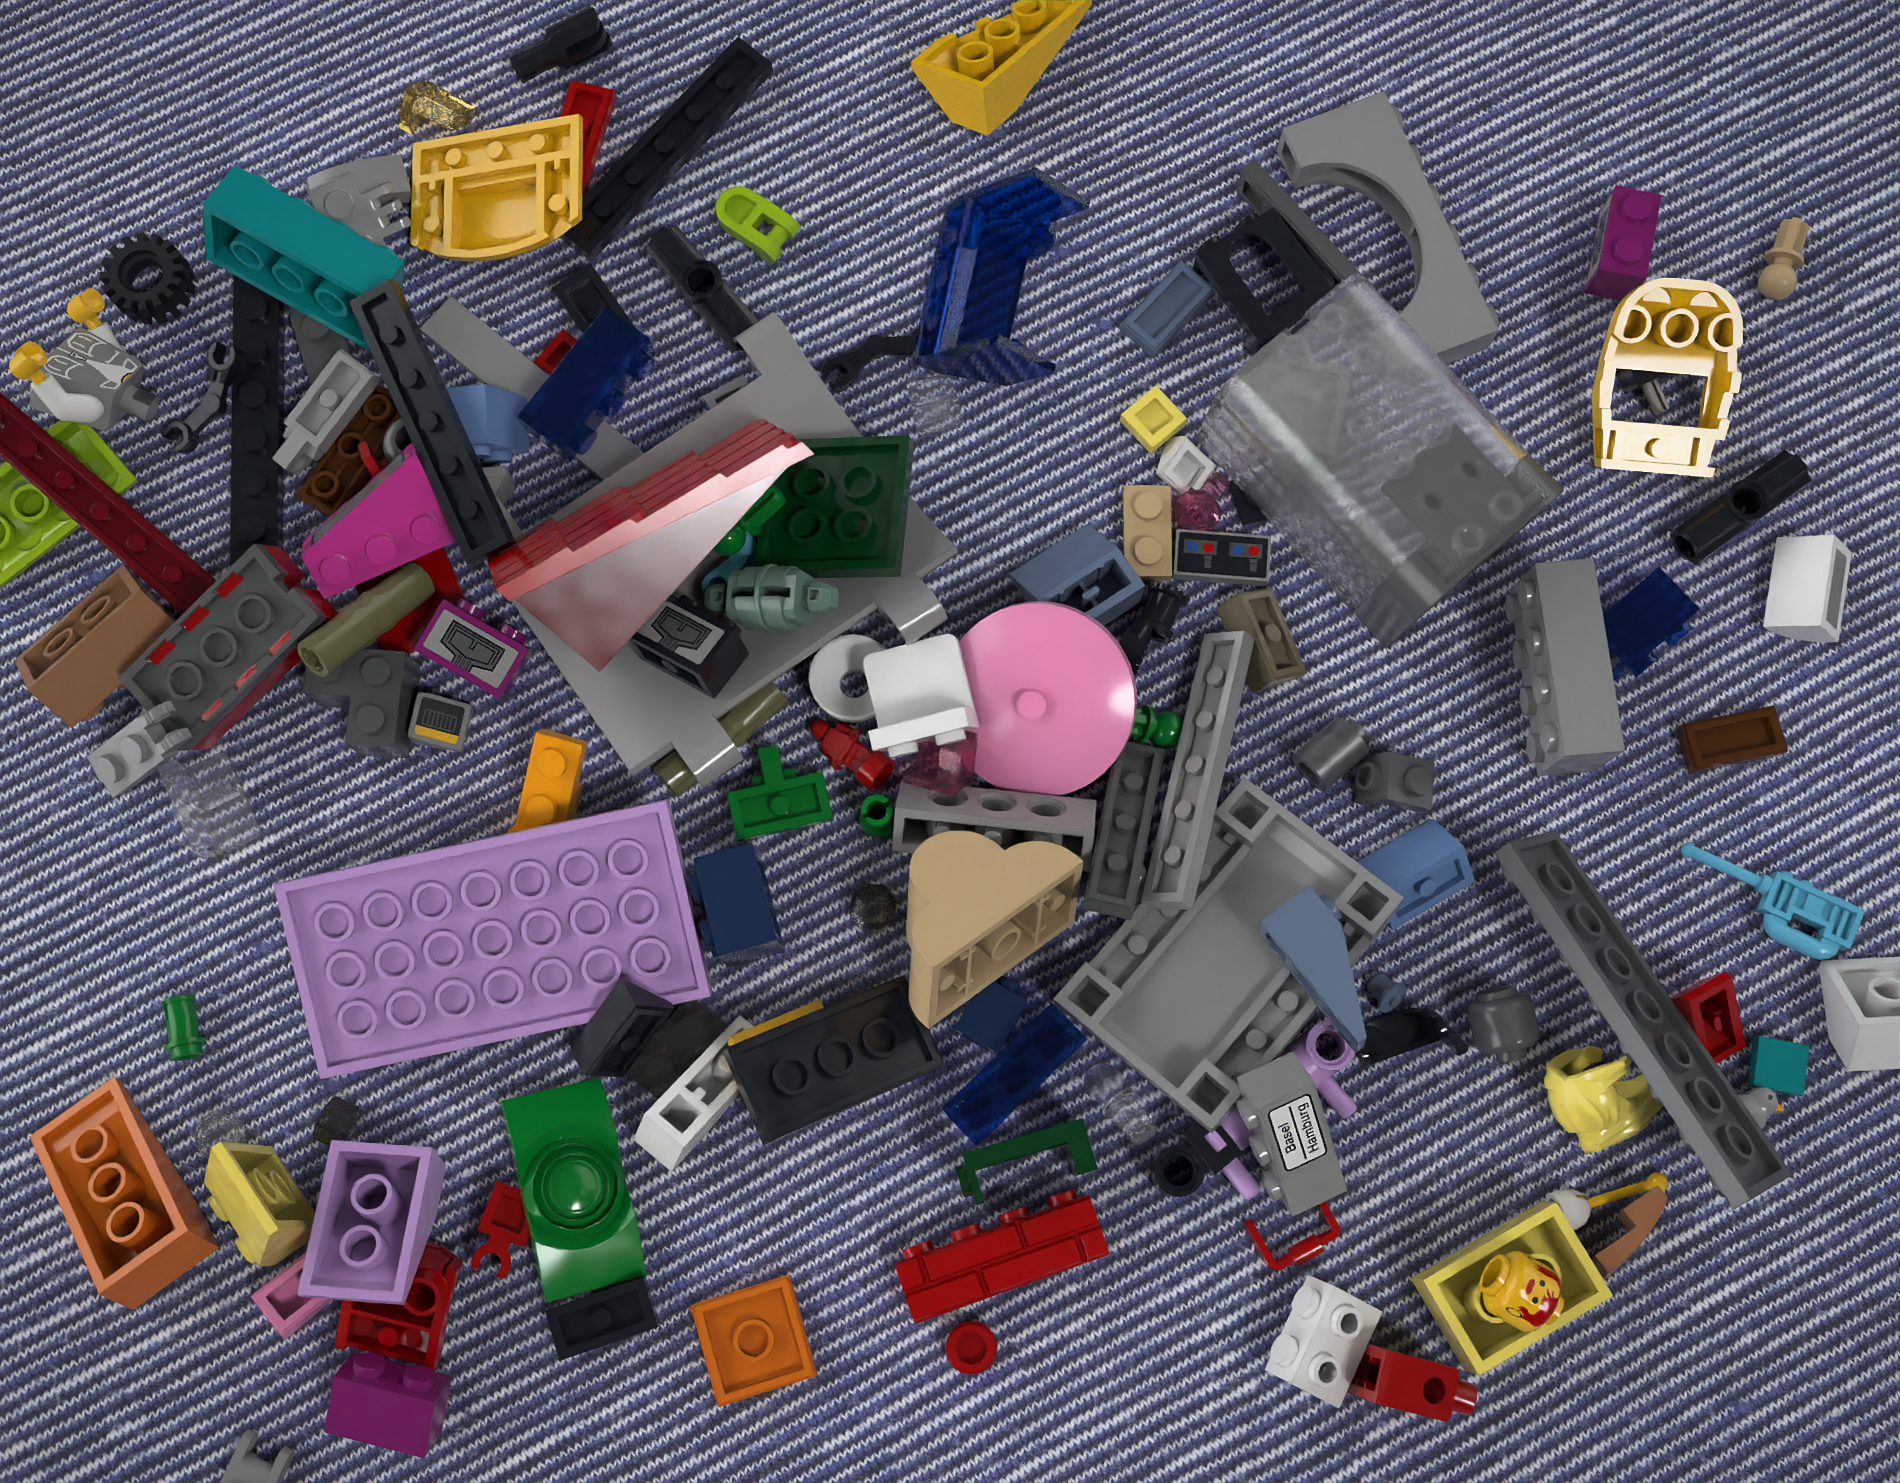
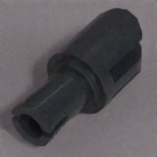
M586 7L545 28L546 34L543 35V40L509 56V59L522 84H525L539 74L556 66H559L560 69L565 68L568 71L612 47V39L606 32L594 8Z

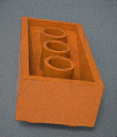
M115 1076L29 1136L99 1295L134 1310L220 1248L200 1206L122 1082Z

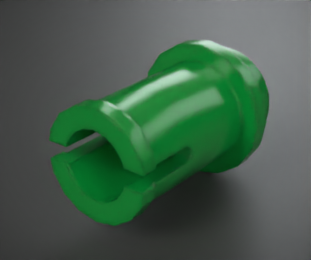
M875 794L866 798L861 805L859 819L865 833L875 838H883L890 835L894 830L895 807L883 795ZM877 811H882L886 813L885 816L879 820H874L870 818L871 815Z
M194 995L174 996L161 1002L164 1008L169 1043L164 1047L166 1052L171 1053L172 1061H184L203 1055L202 1047L207 1044L206 1038L200 1037L195 1006L196 998Z

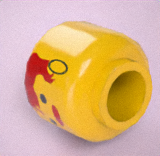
M1513 1251L1505 1256L1501 1254L1495 1256L1487 1264L1481 1275L1479 1289L1483 1293L1485 1308L1493 1315L1523 1332H1532L1538 1330L1544 1324H1553L1562 1312L1564 1299L1560 1296L1561 1281L1558 1274L1523 1252Z

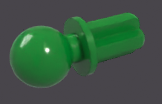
M772 484L719 541L713 550L724 556L734 555L744 547L746 532L754 536L760 534L762 531L761 525L785 504L786 499L780 490Z
M1144 705L1136 710L1135 722L1130 736L1134 738L1136 743L1144 744L1150 738L1159 748L1173 749L1178 746L1184 719L1173 711H1162L1155 715L1151 706Z

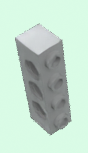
M901 780L895 806L892 851L914 853L921 843L936 834L947 831H970L988 837L1004 850L1016 844L1030 841H1043L1060 845L1082 859V871L1089 872L1095 831L1096 800Z

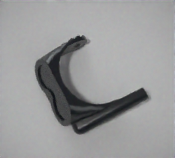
M1406 1008L1365 1021L1364 1026L1367 1038L1364 1048L1358 1051L1356 1056L1362 1067L1441 1040L1457 1056L1465 1054L1468 1046L1437 1012L1427 1011L1422 1008Z

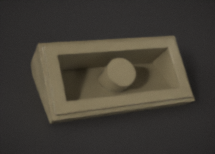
M1271 587L1236 594L1218 607V614L1226 632L1245 630L1255 639L1246 675V681L1252 693L1264 691L1307 674Z

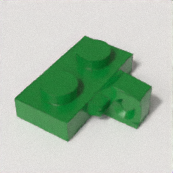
M777 745L758 749L763 774L752 776L753 787L727 792L738 842L834 821L823 771L797 777L795 767L783 769Z

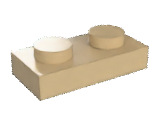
M1124 485L1122 491L1123 555L1142 581L1170 582L1172 578L1171 486Z

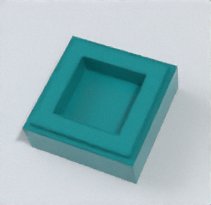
M1763 1036L1753 1037L1747 1087H1765L1781 1094L1796 1097L1804 1096L1810 1046Z

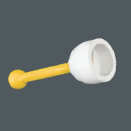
M1654 1172L1649 1175L1646 1181L1587 1199L1575 1189H1562L1547 1194L1546 1202H1557L1572 1229L1576 1230L1586 1224L1591 1208L1649 1191L1657 1185L1662 1191H1665L1668 1187V1179L1664 1174Z

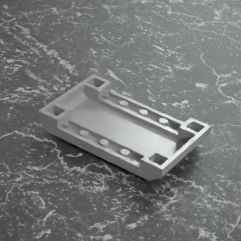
M1244 777L1215 811L1193 909H1151L1144 903H1141L1133 912L1132 919H1127L1092 961L1090 963L1085 961L1054 997V1004L1209 1132L1213 1133L1237 1107L1236 1101L1243 1099L1236 1077L1277 1059L1319 1008L1260 935V921L1310 885L1318 896L1323 893L1329 896L1341 912L1342 918L1338 921L1342 924L1352 968L1387 926L1402 905L1404 897Z

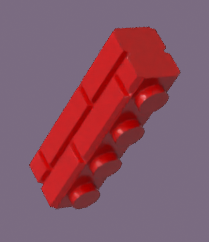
M1072 1189L1046 1198L1049 1209L1030 1215L1028 1207L1024 1206L998 1215L1001 1226L982 1232L980 1224L976 1223L950 1232L953 1243L934 1249L931 1240L902 1249L905 1260L895 1263V1267L914 1324L1110 1255L1090 1196L1085 1195L1078 1198L1076 1190Z

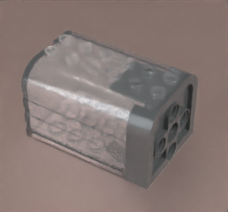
M1356 272L1339 283L1310 307L1303 318L1289 330L1285 328L1246 361L1214 397L1213 404L1207 412V417L1201 425V430L1195 438L1239 488L1259 506V510L1385 648L1519 533L1564 491L1361 272Z

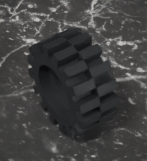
M136 233L137 242H133L129 236L121 239L125 247L119 250L113 245L109 251L114 258L111 260L104 257L101 265L107 270V272H99L100 280L105 284L101 286L104 293L123 314H126L129 319L135 322L139 319L145 325H152V317H154L159 324L168 322L165 316L168 312L174 318L178 317L182 313L177 309V306L181 303L188 307L191 303L185 292L195 293L196 286L191 281L195 279V275L189 267L190 264L173 243L168 239L164 241L160 235L152 233L151 239H149L145 233ZM151 266L163 268V277L156 287L141 293L134 291L133 281L142 270Z

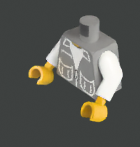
M88 288L81 295H76L69 301L67 306L69 317L78 323H86L88 330L78 327L48 356L35 342L28 341L16 350V355L10 360V372L19 379H31L30 387L32 389L29 407L54 415L61 421L77 422L102 431L110 430L125 413L149 422L158 409L160 398L141 389L144 370L142 362L128 354L118 342L108 323H102L98 318L97 314L104 309L105 302L102 295L96 289Z

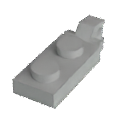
M338 349L283 422L287 425L283 433V437L286 440L272 459L290 473L299 476L312 460L318 461L323 456V453L326 454L382 379L343 349Z

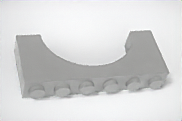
M1383 91L1284 127L1276 151L1294 189L1309 185L1327 184L1356 191L1383 208L1396 222L1408 243L1414 265V289L1411 301L1394 319L1377 327L1368 344V349L1387 387L1488 349L1499 331V321L1494 307L1490 303L1485 302L1479 290V277L1475 267L1471 263H1466L1460 250L1459 234L1452 223H1447L1440 209L1441 199L1437 188L1432 183L1428 184L1422 171V159L1419 150L1414 144H1409L1404 134L1403 119L1399 109L1395 105L1391 106Z

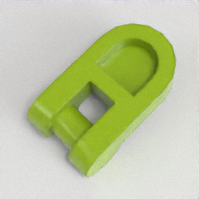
M734 186L726 189L716 201V215L720 227L726 233L751 248L756 255L769 264L776 262L782 254L780 248L787 239L793 240L801 229L800 224L791 215L753 190L743 186ZM763 221L772 226V229L766 236L757 230Z

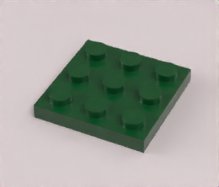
M910 435L798 439L814 455L787 467L773 483L786 500L785 504L761 525L762 531L758 536L755 567H762L766 564L796 566L799 570L814 578L901 577L914 443Z

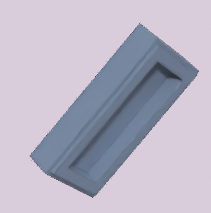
M1181 260L1120 323L1119 330L1154 359L1215 295L1216 290L1209 282Z

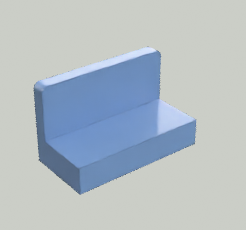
M1434 819L1424 822L1357 861L1404 897L1402 905L1387 924L1391 930L1475 882L1465 847Z

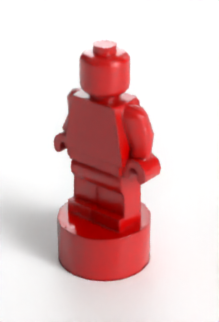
M823 719L814 720L811 723L810 733L822 741V753L830 760L834 770H842L841 765L844 764L855 773L856 781L871 792H876L886 783L895 768L896 762L882 751H873L860 742L859 735L864 734L862 730H855L842 722H838L835 727H831Z

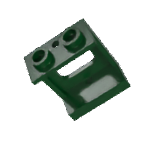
M1083 1118L962 1153L965 1164L955 1168L964 1198L974 1195L976 1205L984 1203L976 1175L977 1170L1064 1145L1073 1177L1097 1170L1098 1167Z

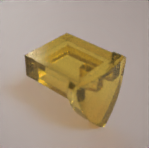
M430 81L418 82L410 85L405 91L399 114L400 129L413 135L425 117L452 132L471 124L476 107Z

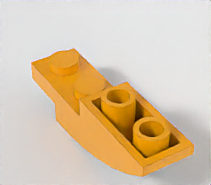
M543 728L535 732L515 825L508 829V833L575 819L583 788V783H580L579 780L588 741Z

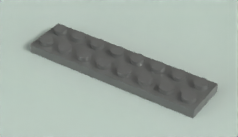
M1557 831L1510 841L1497 850L1495 855L1503 865L1502 871L1504 876L1514 887L1519 889L1530 905V912L1534 921L1548 932L1559 949V956L1563 964L1577 975L1588 992V999L1594 1010L1608 1021L1618 1036V1044L1622 1052L1636 1063L1647 1079L1651 1095L1659 1104L1665 1106L1677 1124L1679 1135L1684 1144L1690 1150L1696 1152L1709 1172V1178L1714 1189L1729 1201L1733 1209H1736L1790 1177L1792 1173Z

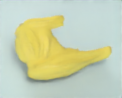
M1587 1046L1583 1049H1571L1558 1054L1546 1065V1075L1544 1077V1086L1548 1089V1100L1554 1118L1568 1133L1577 1134L1579 1138L1578 1146L1586 1154L1600 1151L1638 1134L1648 1126L1651 1118L1662 1107L1651 1095L1648 1089V1081L1643 1074L1627 1081H1619L1624 1075L1632 1071L1630 1067L1632 1060L1627 1056L1622 1057L1618 1061L1600 1065L1583 1072V1069L1591 1063L1602 1060V1049L1594 1046Z

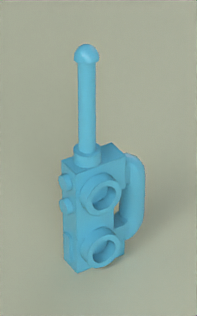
M1685 843L1681 847V853L1685 858L1688 859L1690 857L1755 887L1754 890L1762 894L1756 912L1764 915L1763 926L1765 932L1774 941L1818 960L1829 959L1835 956L1838 950L1844 951L1851 948L1865 910L1814 888V884L1810 881L1794 879V875L1790 872L1777 871L1770 874V876L1764 873L1759 876L1696 847L1695 843ZM1792 917L1814 927L1818 931L1816 938L1788 926L1787 922Z

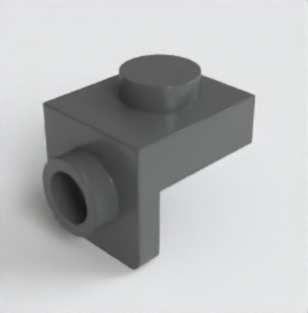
M1393 751L1366 755L1357 763L1355 803L1360 805L1383 803L1415 812L1431 811L1435 763Z

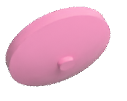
M1030 601L1007 606L988 615L975 624L961 638L959 645L979 728L964 731L966 739L952 744L964 762L978 776L1005 791L1059 796L1090 784L1115 762L1123 751L1134 726L1137 710V689L1131 664L1124 650L1110 631L1090 615L1064 604Z

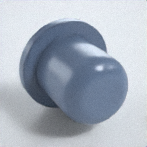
M1383 973L1374 975L1367 984L1368 992L1378 1001L1377 1007L1384 1013L1395 1009L1404 1000L1407 993L1406 986L1402 983L1395 984Z

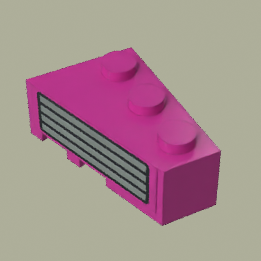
M413 443L409 444L383 471L376 474L362 490L342 505L303 541L301 558L324 599L456 541Z

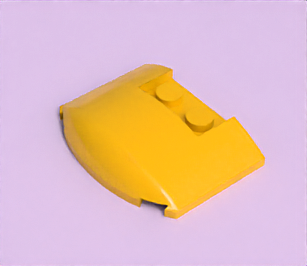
M575 114L413 143L410 244L421 251L425 249L444 259L472 262L501 260L519 256L539 249L560 238L570 228L582 221L583 118L581 115Z

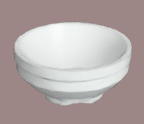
M854 634L840 636L824 645L814 656L809 671L810 690L815 702L832 718L843 722H863L876 717L869 688L864 695L858 698H850L843 694L840 684L847 674L853 672L861 673L866 677L863 666L864 658L869 654L887 649L872 638Z

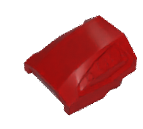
M427 1242L404 1305L342 1301L335 1348L345 1350L347 1347H352L424 1365L435 1371L442 1353L450 1304L463 1261L446 1247Z

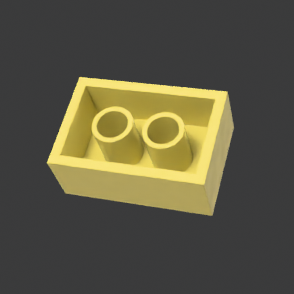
M1540 1202L1411 1278L1464 1371L1479 1376L1613 1296L1557 1202ZM1513 1251L1523 1252L1558 1274L1561 1281L1560 1296L1564 1299V1306L1560 1316L1553 1324H1544L1538 1330L1526 1333L1493 1315L1485 1308L1483 1293L1479 1289L1480 1278L1490 1260L1499 1254L1505 1256Z

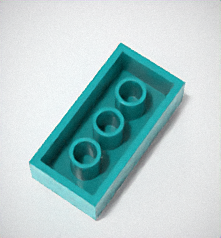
M235 165L202 203L206 259L371 352L349 302L387 279L398 282L403 290L405 261L388 247L376 245L356 234L347 224L339 221L335 222L317 212L305 200L293 198L273 187L264 177L258 174H250Z

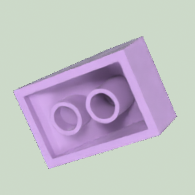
M331 1140L297 1295L308 1298L405 1304L437 1216L446 1164L432 1147Z

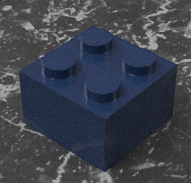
M753 843L693 858L696 873L688 874L695 903H699L701 910H706L708 921L700 923L707 951L712 952L714 958L719 957L728 968L785 953L762 858Z

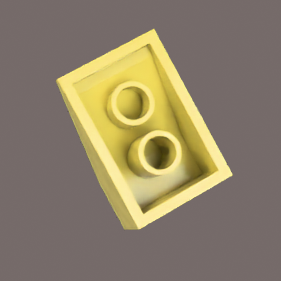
M220 1141L211 1148L204 1179L205 1185L212 1194L208 1197V1202L212 1210L222 1221H230L239 1235L235 1240L236 1245L247 1261L252 1264L257 1263L259 1267L275 1266L309 1241L315 1211L272 1146Z

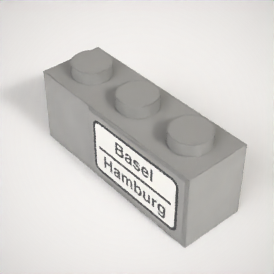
M1293 1051L1236 1077L1243 1099L1236 1101V1105L1247 1128L1254 1130L1255 1135L1248 1138L1249 1144L1259 1164L1266 1166L1267 1170L1260 1173V1177L1272 1201L1281 1199L1293 1217L1346 1192L1347 1187L1315 1082Z

